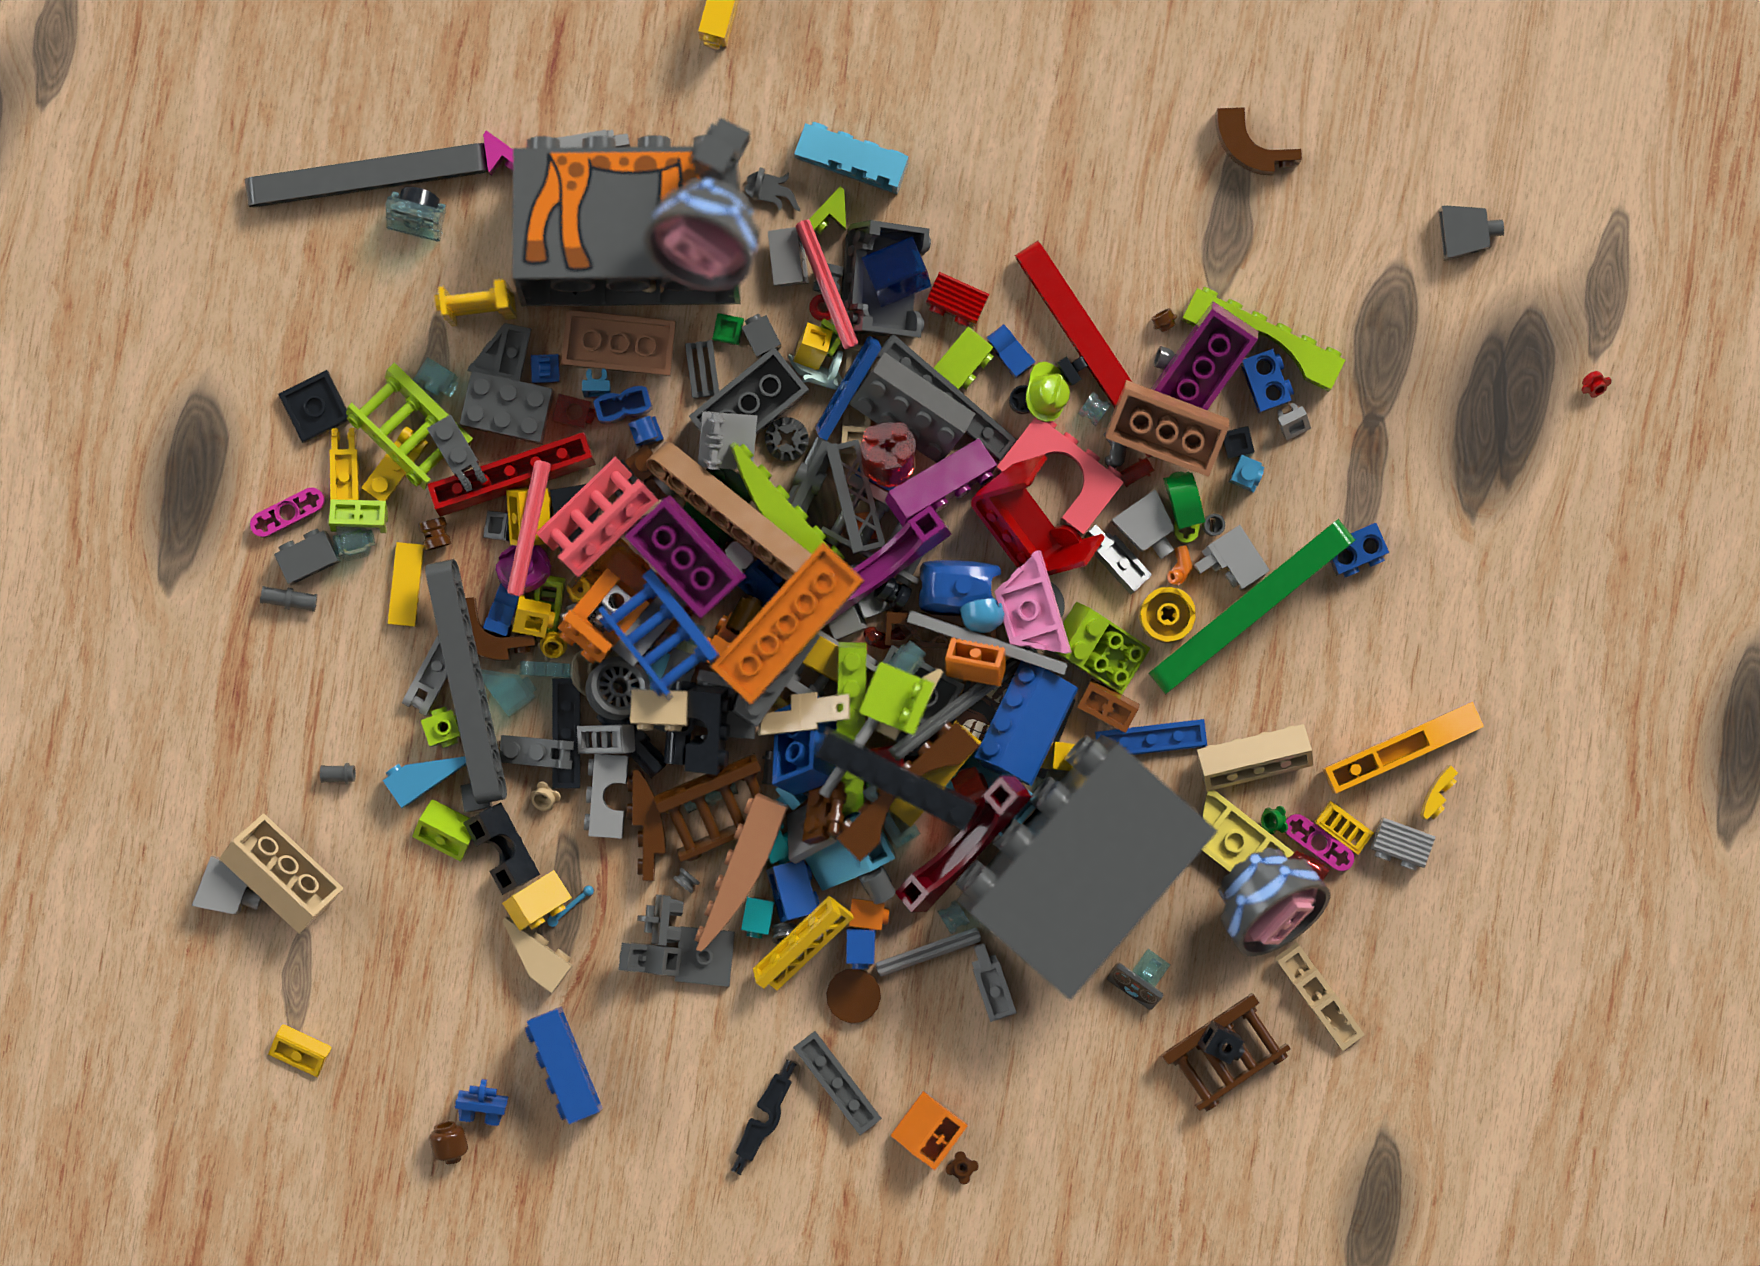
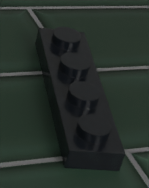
M552 678V739L574 741V748L570 751L572 769L552 767V788H581V754H578L577 726H581V693L573 684L572 678ZM555 748V759H559V749Z

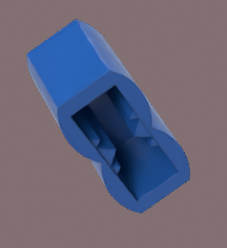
M644 386L630 387L621 394H604L593 401L598 420L602 424L617 423L626 416L639 417L653 409L649 391Z

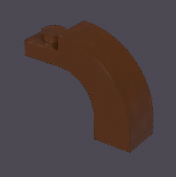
M1245 107L1217 108L1215 117L1219 141L1227 155L1240 167L1256 174L1273 175L1275 164H1279L1280 169L1295 168V164L1301 162V149L1269 150L1255 144L1246 130Z
M466 598L476 649L479 655L489 659L507 661L511 660L510 649H514V653L519 654L531 652L530 647L537 646L536 636L523 635L500 638L489 634L479 621L476 598Z

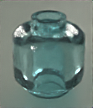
M339 527L336 535H333V545L338 557L342 556L344 560L352 561L368 557L371 552V546L375 545V538L372 530H367L366 527Z

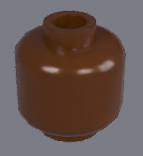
M453 1121L437 1124L429 1136L435 1159L445 1161V1164L449 1165L460 1162L461 1157L468 1151L464 1129Z

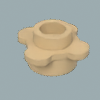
M541 781L537 784V789L530 793V798L537 809L550 811L554 807L553 804L561 799V795L558 791H554L552 787L548 786L546 782Z

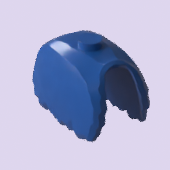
M962 560L923 562L920 567V580L922 581V589L919 593L920 609L933 614L961 615L960 608L969 602L989 598L994 599L991 594V582L993 577L1001 575L1000 567L988 563Z

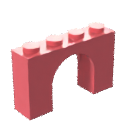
M1035 417L996 469L1002 473L1014 463L1043 454L1045 456L1049 454H1063L1073 459L1082 471L1083 487L1080 495L1061 520L1083 536L1124 483L1120 479L1122 474L1110 465L1106 469L1098 462L1101 458L1090 449L1084 452L1077 446L1079 441L1068 432L1062 435L1055 429L1057 424L1054 421L1044 422Z

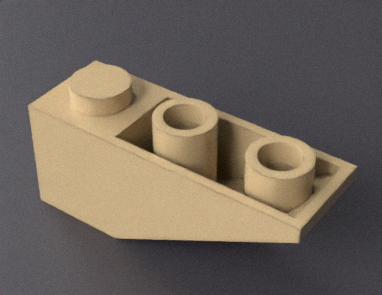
M504 917L502 921L529 977L553 993L573 965L569 962L571 957L559 948L556 952L546 946L549 941L539 933L535 932L534 935H531L525 928L519 931L512 918Z

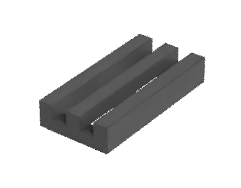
M713 340L685 343L692 398L714 396L719 392ZM708 347L713 390H708L703 356V348ZM692 349H697L703 390L701 392H697Z

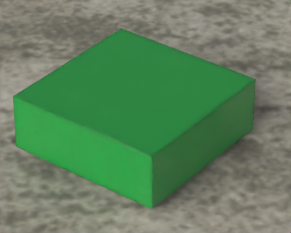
M717 313L712 340L739 346L744 318Z

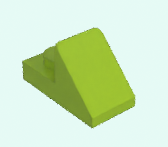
M841 186L809 219L814 232L818 235L830 224L827 221L829 217L846 231L845 192Z

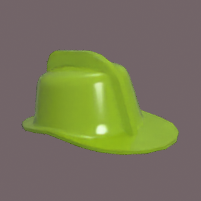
M1039 362L1033 366L1026 391L1027 407L1038 420L1044 422L1054 421L1060 416L1069 400V387L1059 368L1048 362Z

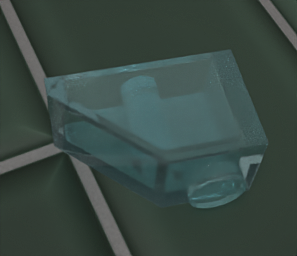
M481 669L484 685L508 717L513 716L537 698L533 693L537 688L528 676L523 679L521 675Z

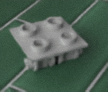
M702 411L698 464L708 469L724 468L738 470L730 445L733 442L738 444L739 447L745 444L754 455L757 416Z

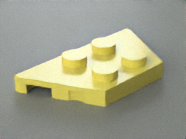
M1215 790L1207 791L1202 817L1218 832L1202 851L1227 871L1231 872L1236 864L1245 861L1251 854L1262 852L1266 848H1279L1287 858L1293 855L1294 852L1218 792Z

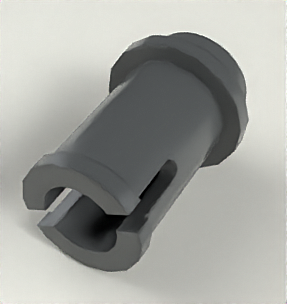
M766 750L765 756H762V759H765L762 784L772 785L774 751Z
M345 763L344 766H320L321 783L345 782V784H350V782H355L356 770L354 765Z

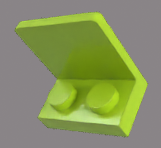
M879 662L859 713L914 735L935 683L886 663Z

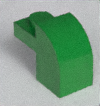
M1179 471L1163 478L1178 528L1181 529L1206 522L1193 473Z

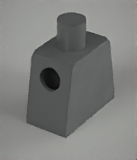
M1445 205L1439 209L1444 261L1487 250L1490 247V237L1504 236L1503 219L1488 221L1485 208Z

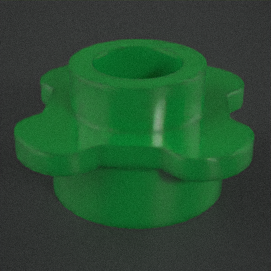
M1277 806L1276 809L1269 807L1264 810L1261 824L1271 835L1275 834L1276 831L1285 833L1288 830L1285 808Z

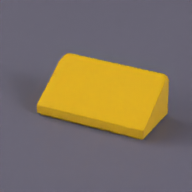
M820 636L802 664L838 683L839 646Z
M283 1024L275 1035L268 1055L318 1078L331 1051V1046Z

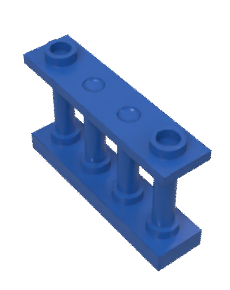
M650 569L642 575L647 582L643 585L644 589L610 615L602 606L598 609L603 616L599 621L609 633L614 630L653 680L649 685L659 697L664 694L670 700L673 696L667 687L701 661L704 663L708 660L712 665L720 656L653 570ZM658 596L663 603L660 606L661 610L626 636L617 623L650 597L654 599ZM674 617L680 624L676 628L678 631L645 657H642L633 645L666 619L671 620ZM691 639L697 646L694 649V653L659 679L650 666L682 641L686 640L687 642Z

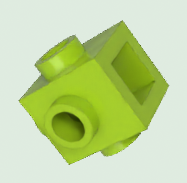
M445 706L431 711V717L421 720L429 746L433 747L442 744V747L446 748L458 743L457 738L461 736L455 710L448 711ZM444 722L448 724L446 732L441 730V725Z

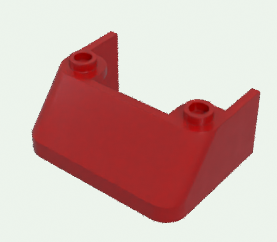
M1043 454L1009 466L977 491L971 500V506L1017 569L1027 562L1035 551H1041L1048 576L1087 566L1105 537L1103 534L1082 539L1073 527L1067 525L1054 527L1026 489L1034 482L1035 475L1047 460V457Z

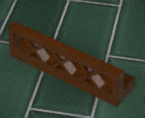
M887 610L885 645L949 648L950 641L939 632L931 641H923L916 634L922 626H918L913 630L908 625H916L907 622L909 611L897 612ZM918 612L962 628L966 627L962 615ZM892 623L904 624L911 633L903 640L891 639ZM996 629L990 632V637L995 639ZM914 635L918 641L908 639ZM942 637L945 642H935V641H936L938 638Z

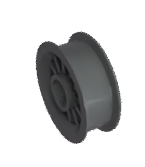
M621 656L607 658L594 668L588 676L586 682L588 702L594 711L604 718L610 720L631 717V704L629 705V703H631L632 689L650 690L649 678L639 663L636 666H632ZM613 683L621 685L623 694L617 693L613 689Z

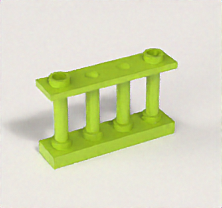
M394 362L386 371V385L360 409L351 403L346 411L347 419L356 429L361 428L407 473V479L414 486L418 487L420 485L425 490L431 480L426 474L444 458L441 451L437 448L419 467L406 455L430 434L427 429L428 427L449 415ZM399 391L406 398V403L378 428L367 417L393 392L397 393ZM419 410L426 417V422L398 448L387 436L413 411L417 412ZM457 424L458 428L460 429L461 433L463 434L464 438L470 446L473 438L459 424Z

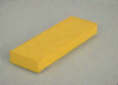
M396 542L388 624L416 627L424 545Z

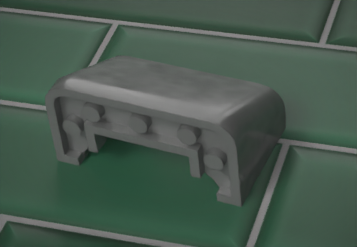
M874 220L852 223L849 226L845 239L841 299L855 334L891 336L894 334L896 337L921 338V333L924 329V319L921 317L920 312L913 311L917 258L924 256L930 249L931 238L929 236V228Z

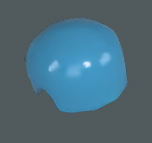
M991 598L972 601L960 608L964 625L969 630L977 633H988L995 630L1001 625L1005 617L1002 604L999 603L998 607L996 601Z

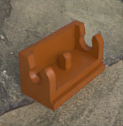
M1091 678L1077 708L1126 733L1140 704Z

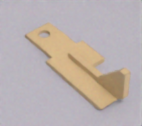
M817 692L791 695V710L767 713L758 725V736L818 729V723L850 719L849 694L817 698ZM842 703L844 705L843 711L838 712L837 706Z

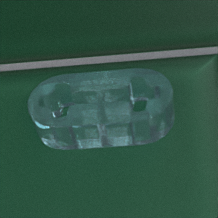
M520 661L519 675L571 678V664Z

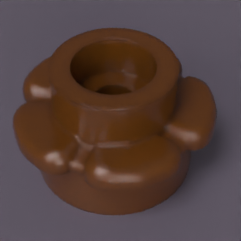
M1171 308L1162 310L1151 318L1154 323L1153 328L1155 330L1160 329L1161 332L1171 329L1176 325L1174 320L1178 317L1177 314H1173Z

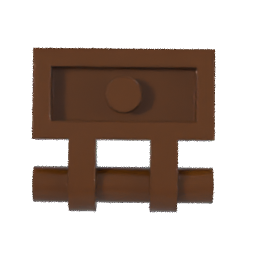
M840 781L829 798L819 793L822 787L809 791L802 841L806 844H816L829 840L830 835H839V829L843 826L844 816L842 815L843 804L847 801L845 782Z

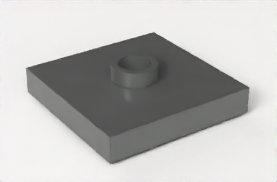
M680 926L681 937L680 942H678V948L682 949L679 976H675V981L730 987L735 932L721 930L701 952L696 950L699 942L695 941L699 928Z

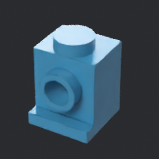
M1241 455L1229 483L1254 493L1262 478L1265 467L1261 466V462Z

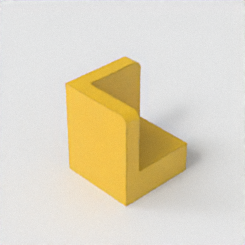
M807 322L798 340L793 362L819 370L828 353L833 331Z

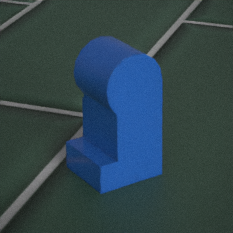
M1004 324L986 337L989 344L994 347L996 355L1015 379L1035 364L1036 361L1026 352Z
M647 416L628 424L638 449L646 444L648 446L664 440L655 416Z
M500 584L483 628L509 637L519 596L507 593V589Z

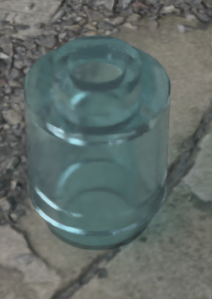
M909 640L906 645L902 644L887 664L914 675L923 664V658L926 653Z

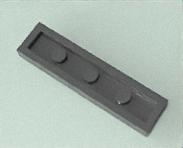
M816 1031L793 1047L859 1135L882 1119Z

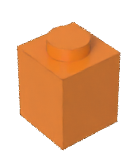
M852 898L850 912L853 914L854 919L849 922V926L881 930L882 925H888L890 909L884 908L885 902L874 904L871 900Z

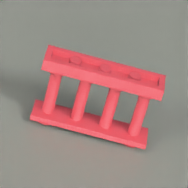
M616 457L536 532L553 551L558 546L564 550L558 557L577 577L587 570L658 501L639 479L633 485L627 481L633 474ZM620 488L624 494L611 504L607 499ZM600 508L604 513L591 523L588 518ZM580 527L584 532L572 543L568 537Z

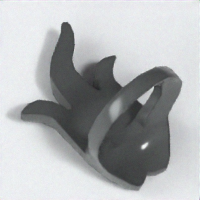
M760 167L759 171L747 177L748 184L744 189L753 200L773 202L780 211L782 202L775 196H782L790 201L795 210L800 211L793 192L789 188L778 185V183H785L788 180L789 173L783 177H776L766 174L765 168Z

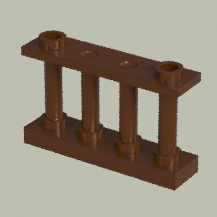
M755 753L728 764L717 775L705 774L654 796L659 814L663 812L670 814L682 841L683 847L677 849L681 862L685 860L694 861L700 858L703 852L734 840L739 824H745L746 820L742 816L730 787L732 786L731 783L742 779V781H746L753 799L758 793L763 795L756 779L757 772L761 771V767ZM714 790L721 793L734 825L721 831L718 830L705 800L706 794ZM688 801L695 802L709 836L695 842L679 809L681 804Z
M1253 993L1212 1019L1214 1022L1236 1033L1232 1022L1242 1016L1243 1019L1248 1020L1270 1053L1256 1063L1245 1047L1240 1059L1247 1070L1235 1078L1232 1077L1220 1059L1205 1053L1198 1045L1199 1040L1211 1021L1161 1054L1168 1065L1173 1062L1175 1066L1178 1065L1195 1089L1201 1098V1101L1195 1104L1199 1111L1205 1109L1206 1112L1220 1103L1218 1098L1271 1062L1277 1065L1288 1057L1286 1052L1291 1049L1289 1045L1285 1043L1279 1047L1256 1014L1257 1009L1255 1006L1259 1004V1001ZM1195 1047L1197 1050L1201 1049L1224 1083L1222 1087L1213 1093L1209 1092L1187 1059L1189 1057L1187 1052Z

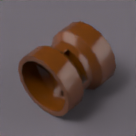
M445 517L427 520L418 524L420 532L425 537L423 542L425 551L452 544L450 536L445 532V527L447 526Z

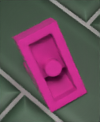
M486 130L483 138L490 176L494 174L504 159L506 160L504 165L513 171V149Z

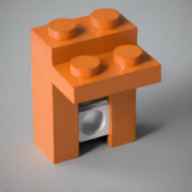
M608 568L573 610L567 612L563 617L564 620L557 627L562 631L559 636L570 646L574 643L578 644L583 649L580 654L592 664L596 660L599 663L604 661L613 651L612 648L620 638L614 630L610 633L607 630L602 633L600 631L602 629L594 626L588 619L601 604L604 605L603 607L609 615L617 610L611 608L609 604V599L612 595H623L624 603H626L637 594ZM645 601L617 623L624 634L650 603ZM599 613V615H596V619H593L598 627L602 626L599 619L603 617Z

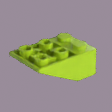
M1076 601L1063 622L1071 653L1053 652L1116 692L1123 694L1151 648L1093 609Z

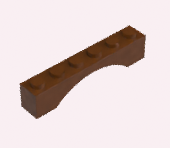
M948 721L937 732L940 738L934 744L928 741L917 751L920 757L913 764L908 760L902 767L921 776L931 770L945 766L960 765L980 745L957 721L953 725ZM881 789L877 790L880 796L873 803L868 799L857 810L860 815L853 822L847 819L839 829L840 835L837 839L859 862L880 843L886 814L896 798Z

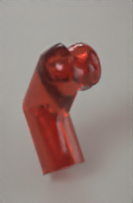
M873 626L867 627L864 630L863 636L869 646L883 650L892 646L885 645L886 633L877 631ZM900 627L891 631V639L903 640L905 638Z

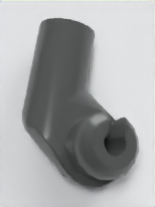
M1107 439L1111 445L1110 455L1105 457L1106 465H1110L1113 468L1121 466L1125 461L1127 446Z

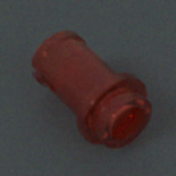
M1139 457L1138 462L1120 472L1122 474L1120 478L1126 488L1146 475L1148 477L1151 476L1150 473L1154 469L1147 457L1143 459Z

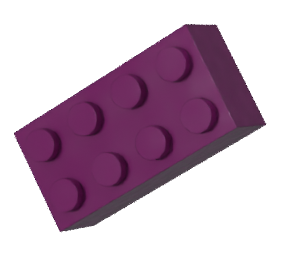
M1212 301L1151 389L1208 410L1258 340V331Z
M671 496L664 498L625 535L627 540L700 618L710 612L746 578Z

